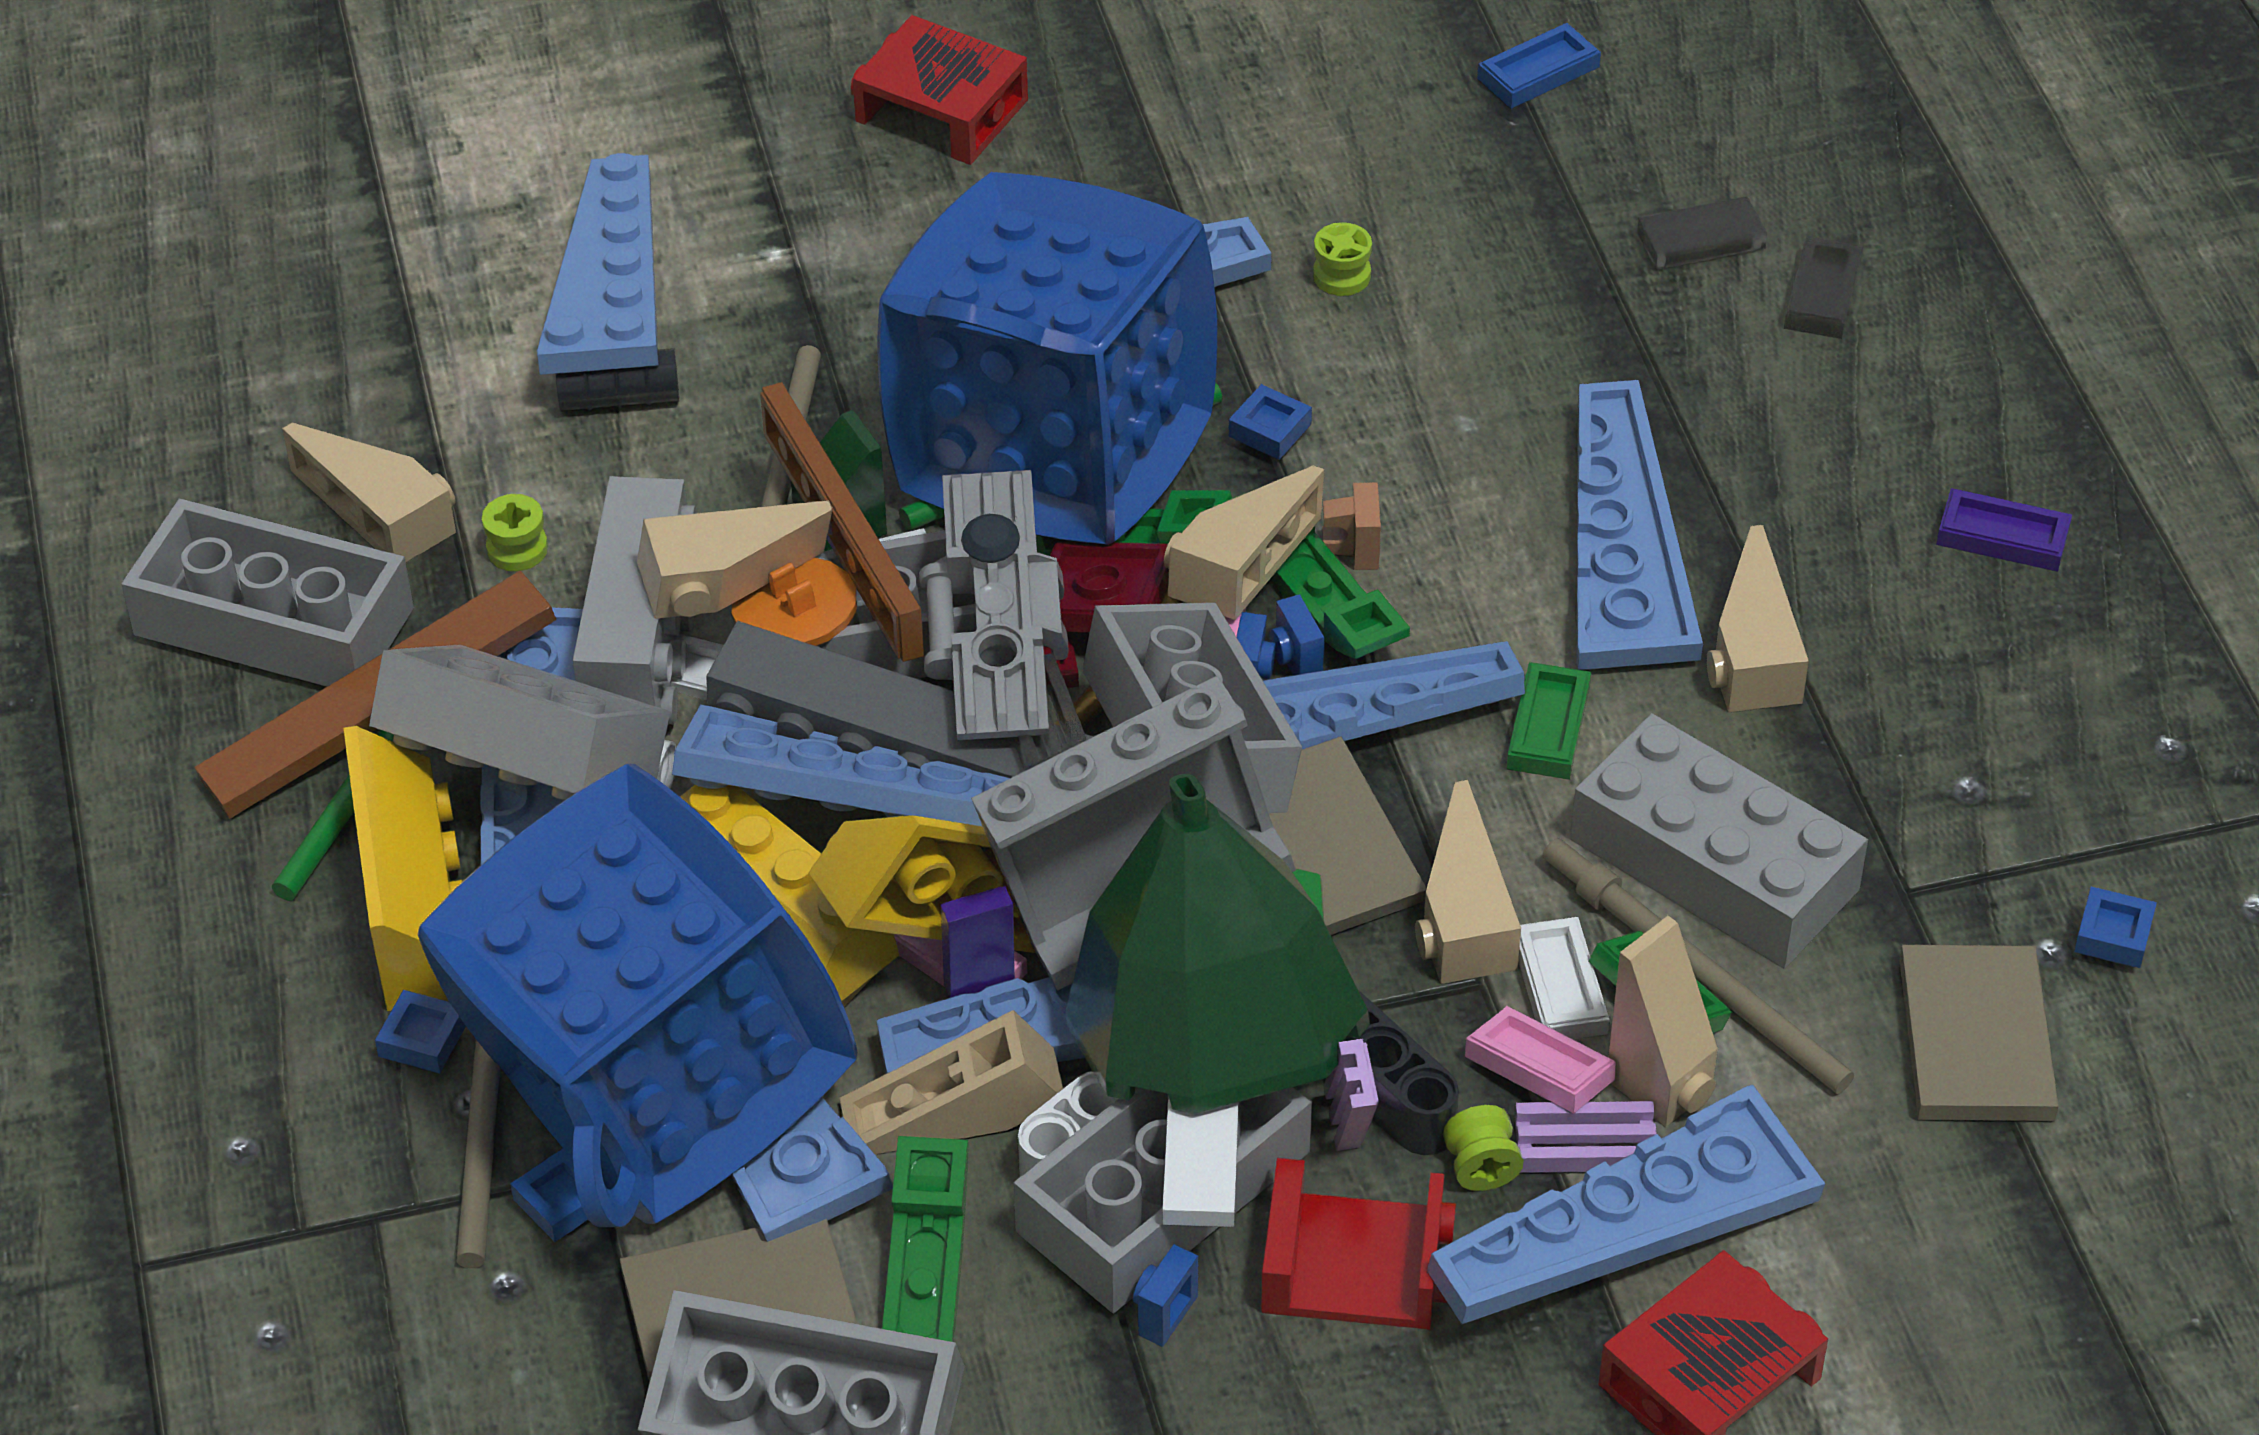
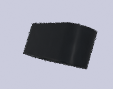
M1359 991L1368 1009L1370 1025L1360 1038L1347 1035L1343 1041L1363 1039V1043L1367 1044L1379 1101L1372 1119L1402 1147L1412 1153L1434 1155L1446 1150L1443 1131L1449 1119L1458 1112L1459 1089L1457 1081L1446 1068Z

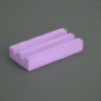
M1356 1039L1338 1043V1065L1326 1078L1323 1086L1326 1099H1333L1329 1110L1331 1125L1339 1124L1334 1137L1336 1151L1360 1148L1379 1102L1367 1044L1363 1043V1039Z
M1653 1101L1587 1102L1575 1113L1553 1102L1516 1103V1140L1524 1159L1523 1169L1520 1173L1586 1172L1604 1161L1611 1166L1634 1153L1636 1146H1599V1143H1640L1655 1135L1656 1125L1653 1123ZM1532 1144H1572V1146L1532 1147Z

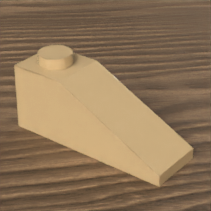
M291 423L282 428L291 472L375 549L404 556L405 562H408L456 533L452 506L455 505V496L450 485L440 474L435 473L432 475L413 457L296 423Z
M1314 465L1200 512L1182 533L1178 532L1173 535L1166 548L1164 566L1169 569L1168 596L1186 603L1216 602L1223 616L1236 620L1321 519L1324 469Z
M829 500L643 519L637 564L654 618L692 617L699 614L718 612L768 584V574L789 562L797 568L822 554L825 549L832 514Z
M1763 525L1750 527L1719 622L1716 650H1711L1707 653L1709 682L1712 688H1721L1728 712L1803 703L1809 660Z
M1468 780L1458 781L1454 784L1426 890L1424 919L1418 920L1415 923L1419 953L1423 960L1432 959L1440 984L1518 970L1521 926Z
M1668 915L1620 952L1608 1058L1616 1061L1615 1080L1611 1084L1632 1101H1653L1654 1119L1664 1127L1671 1124L1685 1111L1689 1113L1696 1112L1709 1100L1716 1086L1714 1072L1718 1051L1679 924Z
M1012 1010L840 1097L843 1118L876 1155L897 1151L898 1136L963 1139L1007 1131L1023 1123L1029 1115L1060 1092L1063 1086L1054 1047Z

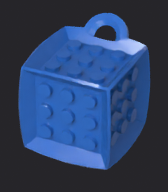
M990 172L960 195L917 240L895 271L880 297L877 335L879 397L888 451L900 490L944 509L943 475L1031 470L1036 535L1065 541L1110 545L1127 532L1150 509L1174 480L1197 444L1212 413L1217 367V308L1211 257L1205 229L1201 221L1160 204L1114 190L1035 175Z
M625 764L603 776L557 805L514 836L458 885L422 922L418 929V937L429 965L456 1013L482 1048L508 1076L522 1098L563 1148L567 1146L573 1152V1168L578 1197L586 1217L596 1227H622L630 1222L633 1215L645 1224H656L702 1196L753 1159L783 1134L835 1084L857 1059L858 1050L854 1034L840 996L827 970L805 935L752 867L712 824L665 784L636 764Z

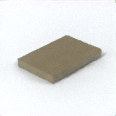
M1340 736L1302 749L1287 813H1269L1273 827L1292 856L1295 868L1321 875L1324 923L1330 935L1424 902L1427 888L1343 738Z
M1902 945L1899 961L1918 1120L2055 1121L2059 1105L2036 946Z
M827 1219L768 1242L760 1228L756 1227L620 1258L621 1272L649 1384L673 1290L857 1324Z

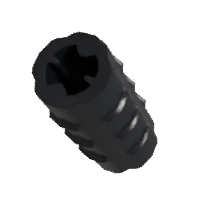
M675 348L658 349L659 365L556 373L560 412L586 409L591 412L597 408L618 407L621 409L623 406L643 404L651 406L654 403L680 401Z

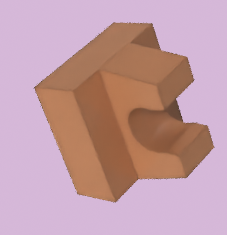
M1378 482L1353 483V496L1323 501L1324 526L1322 527V541L1333 554L1353 556L1354 570H1379L1381 523Z

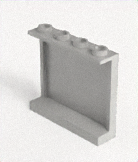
M1218 675L971 798L1031 945L1057 991L1073 983L1089 911L1165 804L1171 801L1169 780L1173 776L1179 774L1194 775L1204 788L1208 801L1283 859L1292 872L1296 871L1290 852L1273 827L1241 729L1248 726L1246 719Z

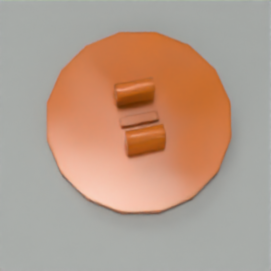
M812 558L797 568L789 562L768 574V584L734 602L731 614L735 624L737 621L817 646L830 641L847 628L857 611V589L848 572L831 561Z

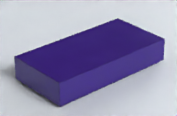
M1951 488L1936 545L2058 572L2072 514Z
M1000 886L941 904L943 979L949 998L965 993L975 994L983 991L986 987L1015 979L1013 902L1006 886Z

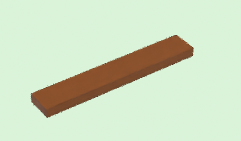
M780 382L762 387L760 397L763 431L766 440L804 503L829 500L832 514L827 541L845 571L850 575L857 591L898 659L906 662L923 657L921 607L784 384Z
M520 570L391 649L463 645L498 656L556 621V617L551 605ZM382 654L194 767L201 782L229 819L344 750L346 745L343 728L358 726L369 732L377 730V728L371 727L369 724Z

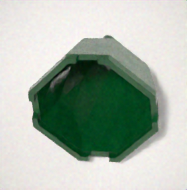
M1179 774L1173 776L1169 780L1171 801L1165 804L1089 911L1066 1008L1069 1031L1108 1097L1129 1101L1135 1094V1087L1168 1093L1173 1110L1193 1114L1328 1078L1338 1065V1043L1343 1042L1347 1035L1360 1038L1370 1023L1368 1009L1317 907L1285 861L1208 801L1204 788L1194 775Z

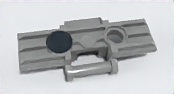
M1031 470L943 475L947 562L930 563L924 566L919 573L920 586L927 592L930 652L924 657V671L927 676L936 680H954L957 740L1049 734L1043 646L1051 648L1053 659H1066L1068 656V637L1060 613V600L1064 596L1062 570L1057 562V558L1037 552ZM953 594L975 595L977 630L975 632L955 633Z

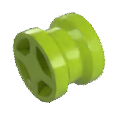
M1346 222L1333 223L1318 231L1314 239L1316 261L1313 265V277L1319 289L1337 296H1349L1365 289L1371 279L1369 258L1372 254V240L1369 233L1356 224Z
M523 494L503 495L488 503L483 510L481 520L483 530L487 536L486 551L490 562L497 568L506 571H523L541 563L547 555L548 542L543 529L544 515L540 503L534 498Z
M1480 1105L1470 1107L1449 1119L1444 1127L1443 1137L1446 1147L1451 1154L1457 1156L1454 1160L1456 1178L1462 1187L1469 1190L1485 1191L1496 1189L1508 1184L1523 1169L1524 1159L1521 1150L1516 1142L1510 1140L1513 1131L1510 1117L1504 1109L1498 1106Z

